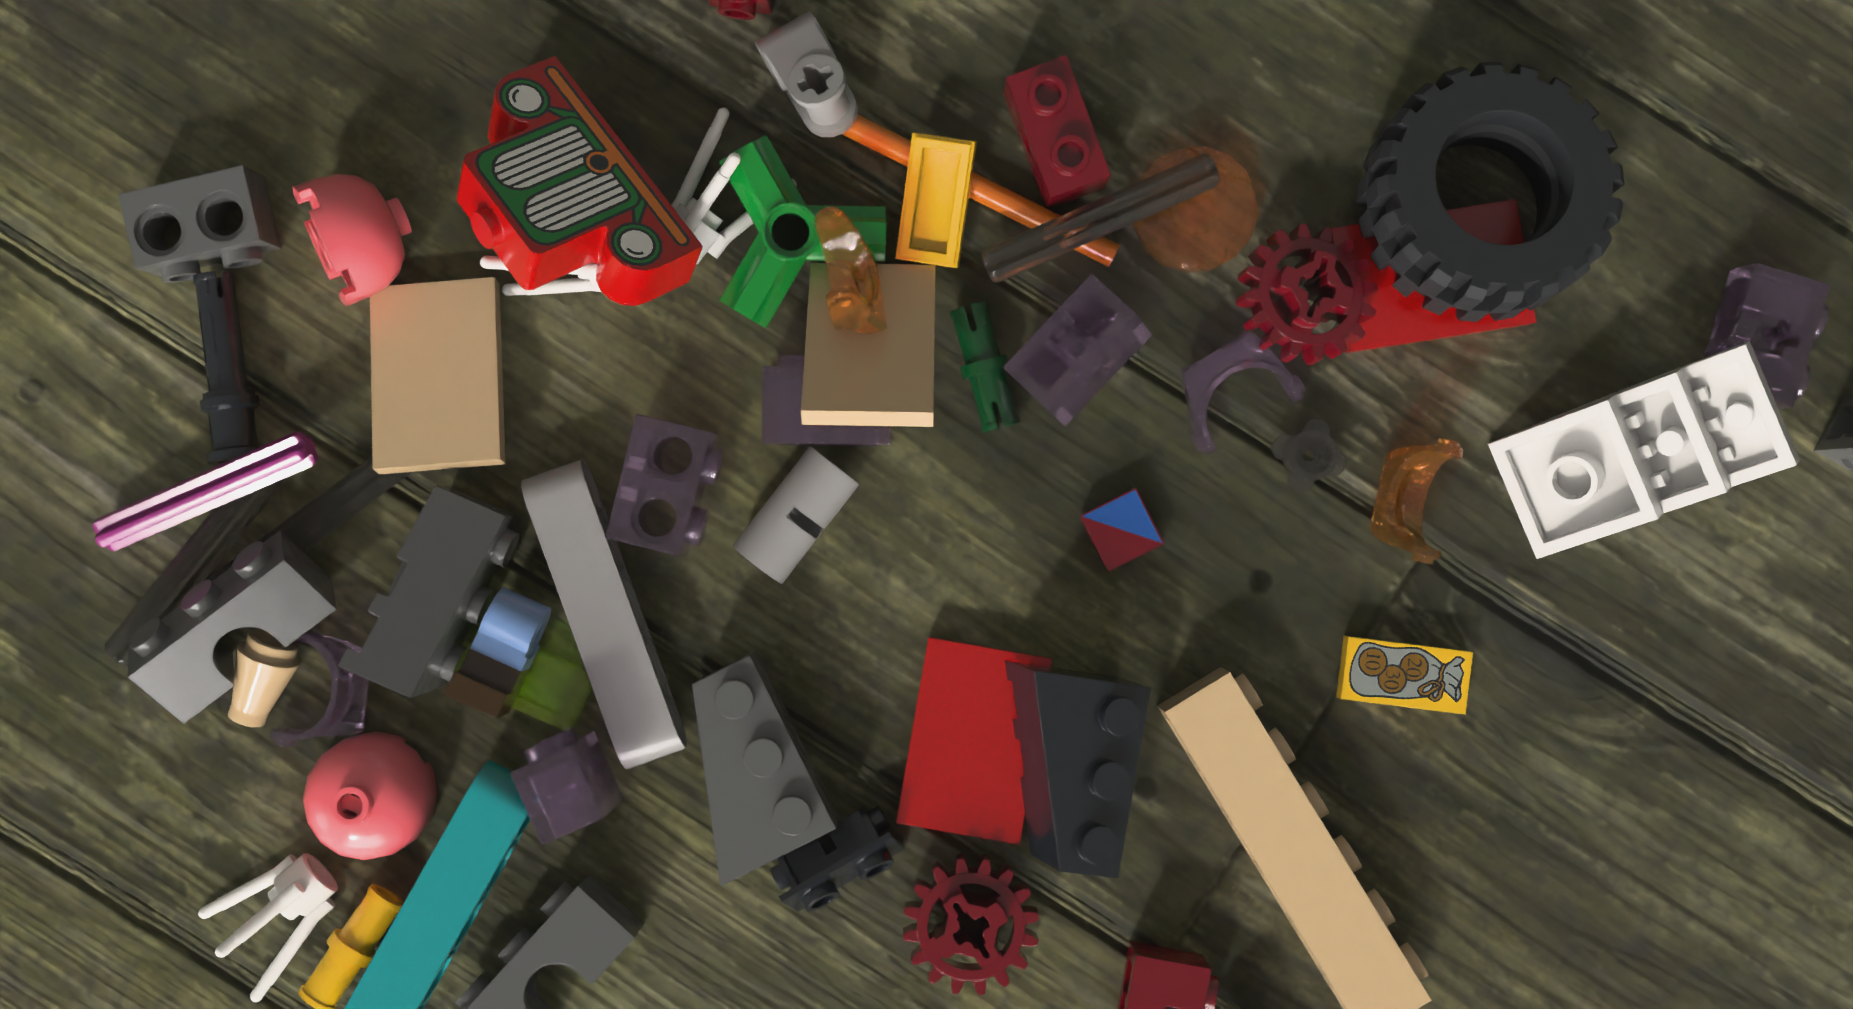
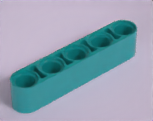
M490 759L485 763L470 785L344 1009L425 1008L545 794L544 789Z

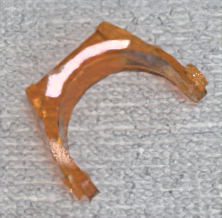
M833 206L821 209L815 216V226L830 281L831 291L826 295V303L835 329L846 328L866 334L887 329L878 268L870 247L841 209ZM858 281L864 282L866 298L861 294Z
M1439 438L1437 444L1406 446L1386 454L1369 531L1384 543L1412 552L1413 561L1433 565L1434 559H1440L1441 551L1426 546L1422 529L1423 508L1430 484L1441 465L1449 459L1462 458L1463 448H1460L1459 442Z

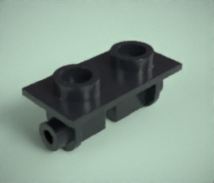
M878 805L868 810L864 806L839 821L836 829L829 832L837 848L827 854L820 838H817L779 857V864L770 868L771 874L782 891L789 886L791 887L789 891L779 896L781 902L798 912L804 908L806 912H812L833 902L840 895L838 888L858 876L861 880H867L889 869L894 863L892 856L903 851L905 847L890 832L882 835V832L891 826L881 807Z

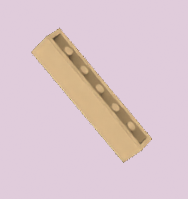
M1220 667L1159 704L1157 707L1343 1009H1419L1432 1001L1420 982L1429 976L1426 968L1409 943L1406 942L1400 947L1397 945L1387 926L1395 922L1394 916L1375 889L1366 893L1354 875V872L1362 868L1358 857L1342 835L1332 839L1321 821V818L1329 814L1326 805L1309 781L1301 786L1288 767V764L1296 760L1295 755L1276 727L1267 732L1255 710L1262 707L1263 704L1246 676L1241 674L1234 678L1231 672Z

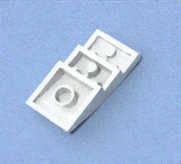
M1750 341L1622 389L1488 444L1536 559L1657 520L1663 513L1727 493L1733 486L1796 466L1800 461Z

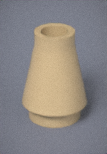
M253 629L249 631L246 641L237 644L234 672L235 686L233 687L232 702L228 711V717L232 721L248 727L265 726L270 711L301 663L297 656L299 644L296 641L284 647L267 631Z

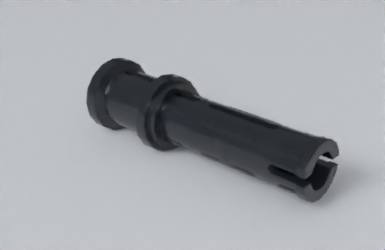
M215 271L203 272L193 276L208 392L202 394L203 399L200 400L201 412L208 414L212 443V451L206 454L207 464L220 465L261 447L258 446L254 409L260 406L259 395H256L255 390L248 388L235 290L236 276L235 273L229 271H221L218 278H216Z

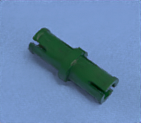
M988 301L970 304L977 327L976 331H972L967 309L964 306L949 312L965 365L960 367L963 380H970L982 433L999 429L993 408L994 403L998 404L1003 426L1008 427L1021 423L1005 373V369L1010 368L1007 355H1000L989 313Z

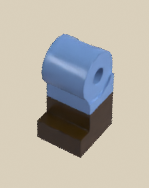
M506 587L500 589L488 607L478 633L460 669L454 672L443 695L495 719L510 713L540 647L538 644L549 621L551 608Z

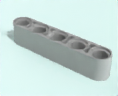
M579 459L522 480L521 488L528 512L621 764L625 769H631L687 748V737L679 711L597 485L588 465L583 459Z

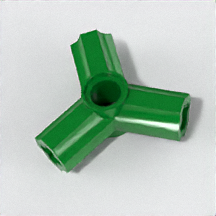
M767 135L734 151V153L740 155L741 161L730 176L729 181L756 227L758 234L720 297V302L767 329L806 261L885 262V206L806 205ZM728 156L719 161L720 166L724 164ZM785 215L800 217L808 228L809 237L802 248L795 251L781 249L772 238L774 223Z

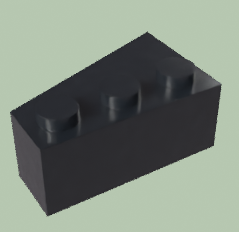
M1005 660L1007 680L1012 681L1017 715V718L1013 719L1015 739L1020 740L1024 776L1020 777L1030 854L1059 872L1118 878L1151 687L1120 677Z

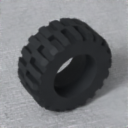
M1499 61L1480 62L1470 75L1468 69L1460 66L1444 72L1435 84L1427 82L1415 91L1380 132L1379 138L1369 149L1362 165L1366 174L1358 183L1356 202L1361 206H1367V210L1359 218L1358 222L1362 238L1366 239L1375 236L1379 244L1370 254V257L1379 271L1390 265L1399 277L1392 286L1402 295L1407 297L1414 290L1426 297L1422 303V308L1441 315L1449 307L1456 308L1458 320L1477 322L1487 314H1490V317L1498 321L1513 318L1526 308L1531 311L1547 302L1590 270V264L1603 256L1612 241L1608 230L1620 222L1624 204L1620 198L1612 197L1613 193L1625 185L1623 166L1620 163L1612 164L1609 156L1618 146L1609 129L1600 132L1595 125L1593 119L1600 113L1587 99L1581 105L1567 95L1572 86L1555 76L1549 83L1537 79L1539 73L1537 68L1519 63L1510 73H1503V64ZM1465 145L1486 147L1505 155L1523 171L1532 186L1537 207L1535 228L1528 240L1516 245L1493 244L1470 235L1454 222L1441 202L1436 185L1437 161L1445 150Z

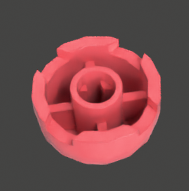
M332 174L317 177L293 186V194L297 203L301 204L309 201L312 210L308 211L311 219L304 221V225L329 280L342 276L347 286L338 292L341 302L348 306L369 298L387 288L399 275L405 259L402 236L412 233L409 220L399 199L395 197L386 201L374 184L356 175Z
M373 731L345 738L324 752L307 776L303 795L307 823L320 843L340 856L369 860L393 855L416 840L434 816L438 790L434 770L430 763H425L415 749L404 743L407 740L399 735Z

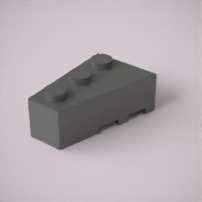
M435 485L397 555L398 559L402 560V563L388 595L385 596L377 592L367 610L370 614L377 616L373 629L360 653L347 647L338 667L408 698L441 688L445 685L446 680L450 682L454 672L460 669L469 651V648L462 646L471 624L479 625L482 622L488 607L493 601L494 590L489 589L488 586L497 565L505 567L515 552L520 533L513 531L519 516L452 486Z
M757 650L693 683L692 688L720 886H723L835 830L840 816Z

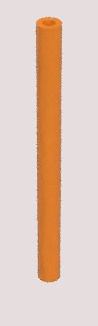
M857 115V119L852 127L842 134L908 167L911 140L860 115ZM975 172L972 173L969 198L1107 267L1110 266L1120 244Z

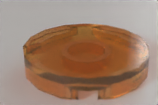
M1205 146L1187 147L1186 149L1176 150L1158 158L1141 177L1132 201L1133 228L1144 250L1163 266L1184 273L1211 271L1231 261L1251 239L1258 218L1257 200L1255 201V192L1251 186L1252 182L1246 170L1227 153Z

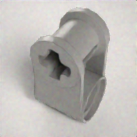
M810 10L755 41L756 47L782 92H786L806 127L813 134L820 137H835L845 133L852 127L858 115L856 99L846 83V77L841 64Z

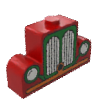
M553 56L500 79L495 88L488 124V140L490 144L469 152L464 156L457 192V202L470 218L472 229L479 242L485 248H492L518 284L525 290H534L590 263L597 264L596 282L601 292L610 300L621 305L636 306L647 303L690 282L703 248L702 244L557 57Z

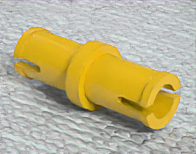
M371 884L367 894L342 929H334L326 940L329 949L307 982L299 989L298 995L301 999L315 1009H335L337 1002L359 970L367 968L376 953L374 948L404 904L403 900L387 888L378 884Z

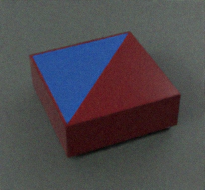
M1133 488L1079 515L1107 572L1164 544L1137 488Z

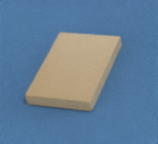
M810 264L801 401L802 425L933 427L936 265Z
M487 277L389 285L387 288L371 296L370 341L373 470L378 474L505 464L500 284L496 278Z

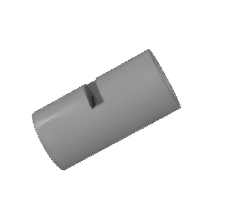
M809 446L739 536L733 547L761 571L783 584L860 484Z

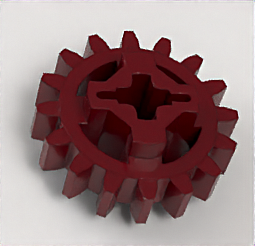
M1307 224L1298 225L1290 232L1289 236L1282 229L1278 230L1266 239L1267 246L1260 244L1248 255L1254 266H1248L1238 274L1237 280L1250 287L1249 291L1236 299V306L1251 308L1253 316L1243 324L1245 331L1260 327L1265 334L1261 338L1258 347L1264 351L1273 344L1278 343L1282 346L1280 353L1281 361L1287 363L1296 358L1301 351L1306 365H1313L1323 359L1324 353L1330 359L1341 355L1347 351L1346 343L1353 344L1365 336L1366 333L1359 323H1364L1376 314V309L1363 302L1365 297L1378 290L1376 283L1362 282L1360 273L1369 267V260L1362 259L1353 262L1348 255L1353 249L1354 242L1348 239L1338 247L1331 243L1333 235L1332 228L1326 226L1315 234L1313 238H1311ZM1301 256L1300 262L1294 267L1286 265L1282 269L1276 268L1277 264L1285 258ZM1304 283L1303 286L1306 287V289L1299 288V286ZM1307 300L1313 301V304L1310 305ZM1337 321L1330 331L1312 334L1313 328L1318 326L1319 322Z
M963 853L956 855L955 870L948 872L937 861L932 864L935 879L932 884L918 878L914 882L913 889L921 898V902H905L903 914L910 919L917 920V923L903 928V941L919 942L920 945L911 953V962L914 966L927 961L931 963L928 972V981L935 984L945 974L951 977V990L953 994H959L964 981H973L977 994L985 995L986 979L994 976L999 984L1006 987L1009 985L1006 968L1010 964L1023 970L1027 968V957L1020 950L1021 946H1037L1038 936L1031 929L1025 928V925L1039 920L1037 907L1021 906V903L1026 901L1031 895V891L1027 883L1018 884L1014 887L1009 885L1014 875L1013 868L1010 865H1005L995 874L991 872L989 855L983 854L978 861L977 868L968 867L967 860ZM963 884H979L989 887L993 891L982 895L966 891ZM940 897L946 910L944 921L934 926V930L929 933L928 919L930 911ZM958 904L963 912H968L974 920L982 917L983 943L978 935H973L968 928L958 931L960 929ZM1013 915L1011 935L1001 950L996 940L998 927L1008 922V917ZM954 954H961L975 958L978 963L958 962L949 957Z

